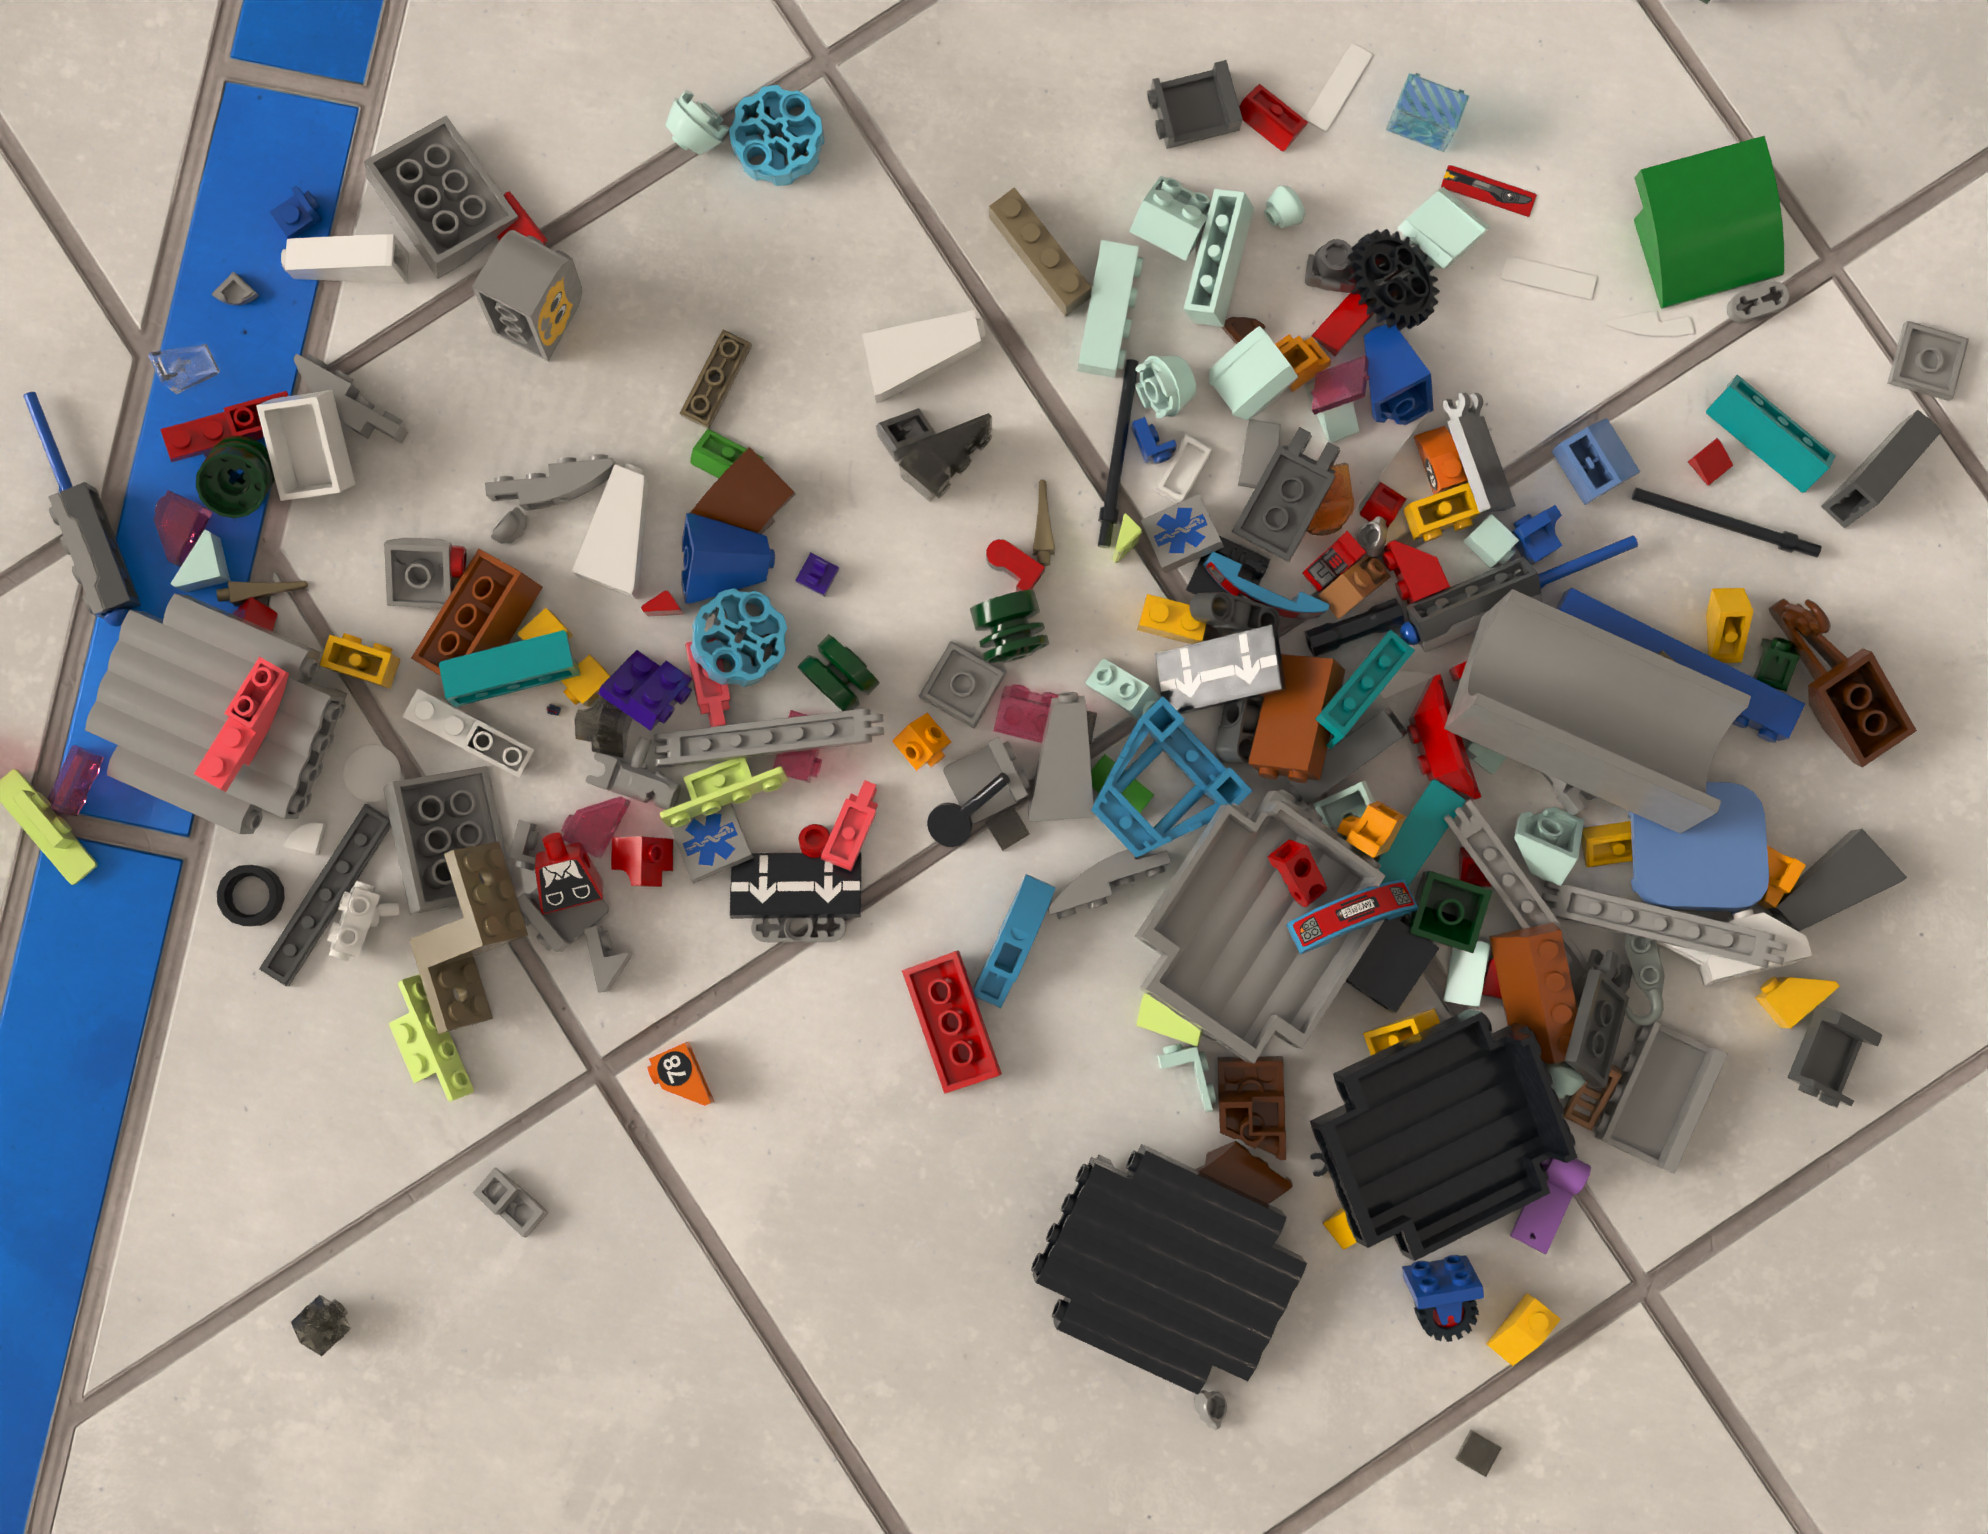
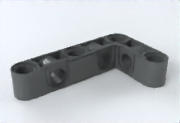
M1225 592L1197 593L1190 601L1191 616L1198 622L1211 625L1212 627L1230 629L1233 634L1275 625L1277 626L1279 636L1280 616L1273 607ZM1264 695L1224 704L1216 740V754L1221 761L1234 763L1249 762Z

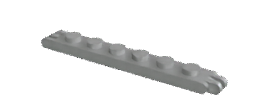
M857 709L658 733L654 735V741L667 742V745L655 747V754H667V758L656 759V767H671L871 743L872 736L884 735V727H871V723L884 721L883 714H870V709Z
M1471 799L1468 800L1465 805L1472 813L1467 817L1462 809L1458 807L1454 812L1461 820L1460 823L1456 825L1454 819L1449 814L1443 819L1522 929L1552 922L1561 929L1575 1000L1579 997L1581 998L1588 971L1591 969L1587 965V960Z
M1546 881L1544 887L1550 890H1557L1556 895L1542 893L1541 897L1544 901L1553 903L1552 908L1549 907L1555 917L1768 968L1769 962L1781 965L1784 962V957L1773 955L1771 952L1772 949L1786 952L1788 945L1774 941L1776 935L1565 884L1559 886L1553 882Z

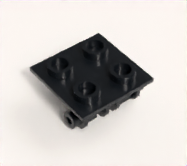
M1219 536L1224 547L1214 552L1242 564L1238 577L1259 586L1271 559ZM1210 554L1200 558L1186 591L1194 595L1205 592L1228 593L1213 579L1203 565L1205 559Z

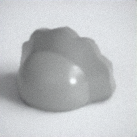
M518 507L509 511L498 523L491 535L493 540L500 544L512 543L515 539L522 536L523 530L526 527L525 515Z
M1377 516L1374 520L1364 523L1358 530L1357 541L1367 551L1369 557H1378L1383 551L1387 538L1386 520L1383 517Z
M1202 1390L1194 1397L1195 1409L1200 1415L1201 1420L1209 1428L1217 1430L1221 1427V1422L1227 1412L1226 1400L1219 1392Z

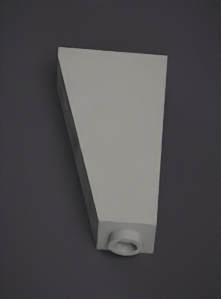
M1077 692L1058 694L1059 698L1051 699L1028 805L1029 822L1094 817V813L1091 811L1094 803L1085 697L1078 696Z

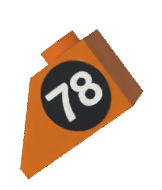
M1445 426L1414 435V440L1433 495L1468 483L1453 437Z
M689 1042L649 1058L651 1065L647 1069L655 1085L659 1083L661 1089L704 1106L715 1102Z

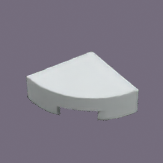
M308 823L298 827L289 835L284 847L318 855L326 824Z

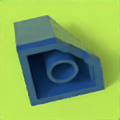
M1384 324L1373 328L1369 333L1365 334V353L1374 420L1385 423L1387 419L1395 420L1399 425H1407L1434 411L1431 373L1397 327L1394 325L1389 329Z
M686 513L682 536L684 570L681 571V585L685 603L692 604L715 597L724 590L733 588L738 590L767 580L769 568L773 569L775 563L774 549H770L767 536L693 513Z

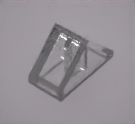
M207 344L150 352L148 355L161 384L175 394H179L210 379L220 372Z

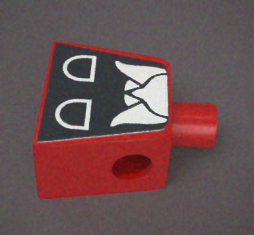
M558 832L546 835L542 839L546 851L537 853L535 858V874L542 915L603 899V881L583 845L579 842L565 845L561 833Z

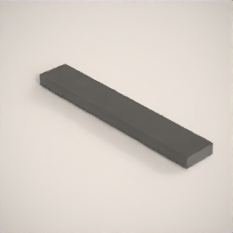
M364 804L259 970L281 984L290 986L338 911L343 893L351 891V888L390 830L389 817L368 804Z

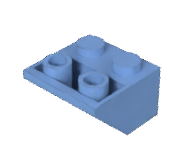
M1607 418L1559 443L1551 451L1584 505L1640 473V470Z

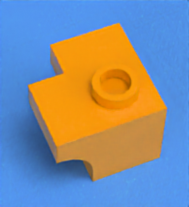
M1289 334L1275 344L1298 376L1288 387L1291 392L1331 365V359L1313 337L1303 341L1300 336L1293 338Z
M1376 801L1367 806L1362 817L1351 815L1342 819L1337 831L1348 837L1346 841L1349 844L1375 858L1389 851L1406 816L1382 802Z
M1767 845L1769 883L1767 891L1758 904L1764 908H1775L1785 893H1790L1806 865L1796 858L1785 856Z

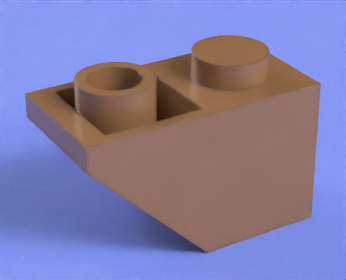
M1366 555L1341 574L1318 596L1323 602L1330 604L1329 609L1339 620L1391 576L1380 560Z

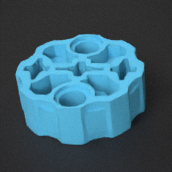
M779 85L762 87L758 93L751 97H744L736 106V115L732 126L729 128V136L734 155L738 157L747 175L756 181L765 180L772 182L775 186H785L792 184L801 175L810 174L819 163L818 156L821 146L824 144V133L821 118L816 114L811 106L810 99L798 90L788 91L782 89ZM794 107L804 109V112L799 116L789 114V111ZM765 108H770V117L767 115ZM771 133H772V134H775V135H777V136H775V137L772 139ZM806 151H807V154H808L807 157L803 156V154H804ZM798 152L802 154L797 158L796 154ZM761 155L765 157L764 162L760 165L750 163L754 156ZM784 155L788 158V165L784 163Z
M733 588L719 592L707 605L701 607L692 624L693 634L690 648L695 662L701 664L707 671L708 677L711 680L722 685L730 683L747 687L759 683L770 671L775 670L786 651L785 633L787 625L783 614L775 610L767 596L755 590L752 592H742ZM748 604L758 606L761 615L756 617L750 616L745 606ZM714 614L715 621L713 626L706 632L704 630L706 621ZM738 632L743 634L740 644L734 641L735 635ZM713 638L718 639V640H715V641H713V642L707 643V641H709V640H711V639H713ZM772 644L771 656L766 662H763L764 650ZM750 657H752L754 667L751 664ZM719 659L728 660L732 665V671L727 673L720 671L716 661Z

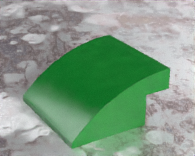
M1765 136L1644 168L1634 177L1643 205V209L1634 218V223L1661 309L1776 278L1784 274V236L1781 207L1775 173Z

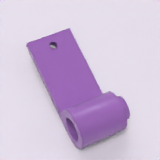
M1553 1158L1540 1163L1548 1174L1547 1185L1550 1194L1522 1207L1510 1237L1543 1254H1547L1572 1196L1578 1194L1583 1189L1590 1175L1591 1166L1577 1158L1568 1163Z

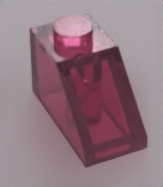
M167 490L165 496H162L156 504L154 522L168 562L181 567L203 533L212 511Z
M620 796L576 810L574 815L570 814L566 818L561 831L564 832L563 840L570 844L579 842L587 853L602 858L631 801Z

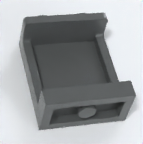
M1227 60L1215 62L1213 70L1161 83L1159 78L1152 79L1151 90L1147 91V97L1151 110L1156 109L1159 120L1155 121L1156 132L1159 140L1164 139L1166 149L1240 131L1243 119Z
M1817 1005L1787 1078L1800 1084L1799 1091L1813 1097H1818L1819 1094L1818 1100L1835 1108H1838L1839 1103L1852 1107L1854 1100L1843 1095L1842 1091L1862 1042L1878 1047L1883 1035L1842 1012Z

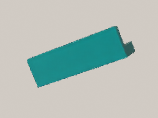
M1738 374L1706 410L1707 415L1802 493H1805L1831 467L1836 457L1835 454Z
M1391 629L1315 718L1317 722L1334 735L1326 744L1330 750L1349 732L1414 653L1415 650Z
M564 630L444 660L439 663L445 698L454 707L580 676L578 663L571 653L568 634Z
M1432 780L1403 822L1389 851L1383 853L1377 861L1381 864L1379 871L1386 875L1381 884L1404 879L1407 886H1409L1449 827L1443 818L1449 814L1454 819L1457 815L1454 810L1458 807L1462 808L1466 800L1437 780Z

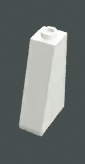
M394 234L287 239L286 249L282 250L281 263L282 267L285 268V271L293 279L407 284L409 252Z
M975 310L862 333L876 403L892 397L980 350L981 339L986 338L983 319L976 320Z
M625 463L624 467L614 464L572 572L577 577L637 599L640 585L649 481L645 475H642L643 470L634 465Z

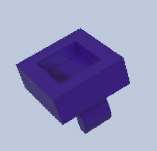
M810 552L795 581L825 597L839 571V567Z

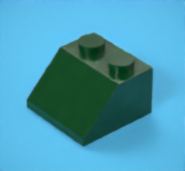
M1433 871L1423 872L1414 899L1418 909L1412 912L1409 933L1473 954L1492 890Z

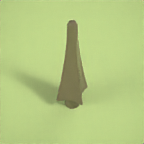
M1042 479L1039 481L1038 514L1032 555H1037V561L1041 565L1049 566L1050 555H1055V545L1048 511L1046 481Z
M227 581L229 588L217 589L216 593L218 602L230 601L235 607L243 604L250 596L257 600L287 591L304 589L308 587L307 581L275 583Z

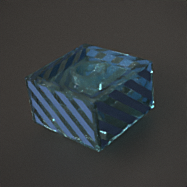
M1409 73L1398 96L1386 130L1445 152L1457 130L1469 95L1464 94V90L1459 89V91L1424 79L1420 77L1419 73L1415 75Z

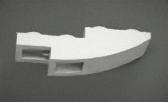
M418 688L402 716L518 778L521 776L534 752L533 748Z

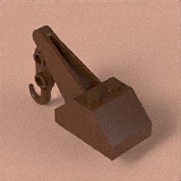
M1781 599L1769 607V612L1789 641L1793 643L1792 646L1797 650L1802 662L1815 680L1808 685L1809 706L1825 733L1854 764L1863 768L1917 731L1872 651L1862 648L1847 658L1822 635L1830 631L1831 623L1825 612L1815 602L1809 599L1805 600V605L1810 609L1808 611L1800 604L1794 605L1785 599ZM1800 634L1832 668L1830 671L1827 672Z

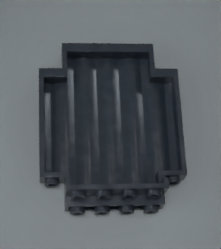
M1468 1009L1333 1073L1337 1090L1344 1105L1311 1120L1310 1124L1314 1137L1322 1151L1326 1168L1334 1182L1338 1199L1345 1211L1348 1225L1357 1243L1369 1248L1394 1236L1402 1255L1416 1261L1550 1194L1547 1185L1548 1174L1540 1163L1549 1158L1568 1163L1578 1157L1574 1149L1576 1144L1574 1136L1570 1131L1568 1123L1562 1117L1564 1109L1559 1102L1556 1092L1551 1087L1553 1085L1552 1077L1548 1072L1545 1062L1540 1058V1045L1535 1034L1528 1026L1513 1023L1491 1034L1492 1025L1488 1017L1482 1011Z
M1143 1144L1140 1145L1138 1151L1134 1150L1129 1156L1126 1164L1127 1173L1115 1168L1108 1158L1098 1155L1097 1159L1091 1157L1088 1164L1084 1163L1080 1167L1075 1180L1078 1184L1073 1194L1068 1193L1061 1206L1063 1214L1058 1224L1053 1223L1046 1236L1048 1244L1043 1254L1038 1253L1031 1266L1035 1283L1065 1296L1063 1300L1059 1299L1052 1312L1055 1328L1197 1395L1206 1383L1212 1366L1248 1382L1256 1370L1262 1352L1270 1342L1276 1325L1285 1312L1291 1295L1299 1284L1307 1265L1302 1256L1275 1244L1286 1222V1215L1272 1205Z

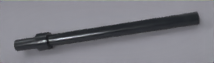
M1133 359L1126 360L1104 507H1101L1098 521L1101 522L1098 547L1110 548L1113 526L1118 521L1119 510L1116 507L1137 377L1135 369L1139 364V361Z
M1637 487L1632 494V500L1778 545V549L1792 553L1794 550L1817 558L1821 552V545L1799 539L1797 534L1784 531L1780 533Z

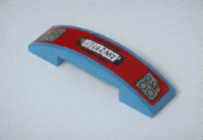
M1214 551L1203 563L1208 573L1228 593L1273 607L1277 610L1280 617L1293 619L1318 618L1330 606V604L1303 592H1299L1292 600H1289L1238 577L1242 564Z
M1400 879L1382 883L1379 887H1369L1329 902L1288 922L1286 926L1301 955L1329 944L1336 937L1386 918L1389 921L1418 909V906L1405 880Z

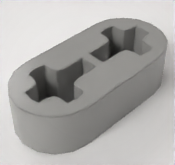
M1775 281L1736 294L1727 304V315L1732 321L1741 324L1774 314L1788 303L1790 297L1789 290L1784 284ZM1770 291L1772 295H1779L1780 299L1776 302L1770 300L1763 303L1762 299L1770 294ZM1740 300L1743 305L1752 302L1754 306L1746 311V314L1743 310L1738 311L1736 308L1740 304Z

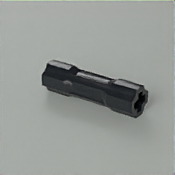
M1394 598L1372 606L1367 612L1336 623H1326L1304 631L1306 643L1313 657H1318L1337 650L1343 644L1373 633H1384L1390 629L1402 626L1405 623L1404 613L1400 604Z

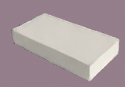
M1185 434L1154 491L1175 503L1184 501L1212 454L1213 449Z

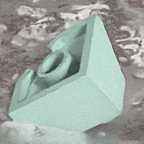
M1556 807L1546 808L1541 814L1521 813L1518 817L1514 838L1530 873L1539 876L1545 881L1561 886L1578 860L1584 819Z

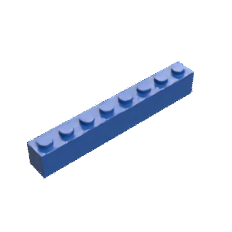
M1572 587L1563 593L1556 607L1560 611L1647 650L1655 651L1656 653L1663 650L1676 663L1750 695L1751 699L1748 708L1732 724L1741 728H1747L1748 726L1759 731L1757 735L1768 742L1776 743V741L1789 739L1805 706V703Z

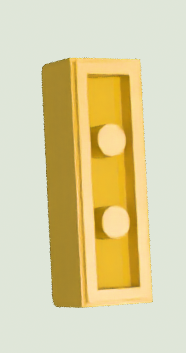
M1631 821L1583 828L1581 841L1587 868L1633 861Z

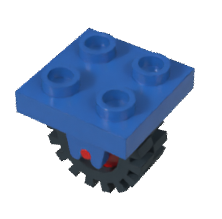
M1450 1255L1442 1260L1431 1262L1417 1261L1412 1265L1402 1267L1403 1278L1416 1306L1414 1307L1415 1314L1428 1336L1432 1337L1434 1335L1435 1340L1441 1341L1444 1336L1446 1342H1452V1335H1456L1459 1340L1463 1338L1461 1334L1463 1330L1468 1334L1472 1331L1469 1323L1476 1325L1477 1318L1475 1315H1479L1475 1300L1484 1298L1483 1285L1467 1255Z

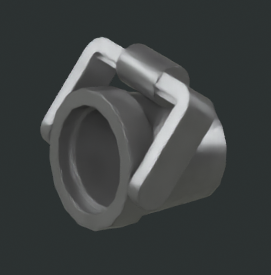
M1333 239L1321 246L1315 255L1309 254L1305 275L1306 285L1324 290L1352 293L1351 291L1356 285L1345 281L1351 275V272L1346 269V266L1351 263L1347 258L1353 252L1351 246L1344 240Z

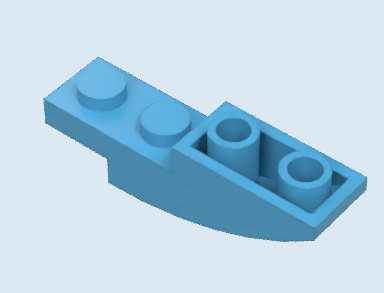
M1025 874L999 929V935L974 985L973 992L975 997L999 1008L1002 1007L1035 940L1054 894L1055 886Z

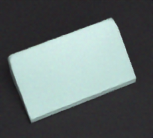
M1477 941L1473 954L1452 947L1443 1001L1480 1007L1490 943Z

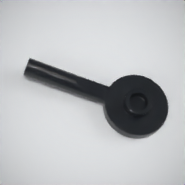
M1003 772L1000 773L963 806L949 802L936 806L931 811L927 821L928 830L932 838L946 847L962 845L972 832L970 816L1010 783L1009 777Z

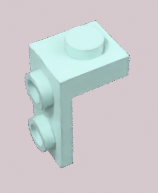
M1106 659L1100 661L1086 680V685L1124 708L1136 722L1161 698L1150 685Z
M1182 1043L1163 1047L1164 1053L1157 1055L1159 1067L1164 1069L1192 1062L1203 1109L1206 1113L1213 1111L1211 1103L1217 1101L1212 1083L1206 1084L1203 1071L1209 1069L1204 1051L1198 1052L1196 1046L1183 1048Z

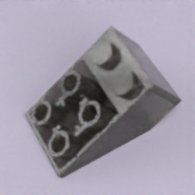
M987 413L920 440L899 464L901 478L929 502L935 496L940 499L950 488L951 483L949 480L956 472L961 475L970 465L972 453L977 448L980 451L983 450L992 439L993 435L990 434L993 430L992 416Z

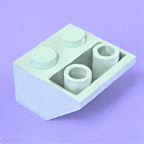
M1160 176L1143 199L1129 232L1186 261L1204 230L1211 201L1205 194L1193 192L1183 187L1179 181L1173 178Z

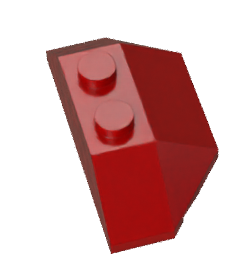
M1438 674L1428 680L1408 719L1410 725L1407 726V733L1411 743L1417 744L1420 756L1417 757V763L1422 775L1427 774L1430 782L1437 780L1465 800L1471 799L1473 801L1482 796L1462 737L1444 729L1451 710V704L1442 676Z

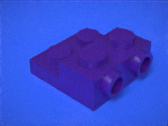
M636 650L601 685L598 694L651 731L659 722L663 724L667 722L673 714L674 706L677 703L682 705L688 699L692 692V689L689 687L692 678L667 660L659 666Z

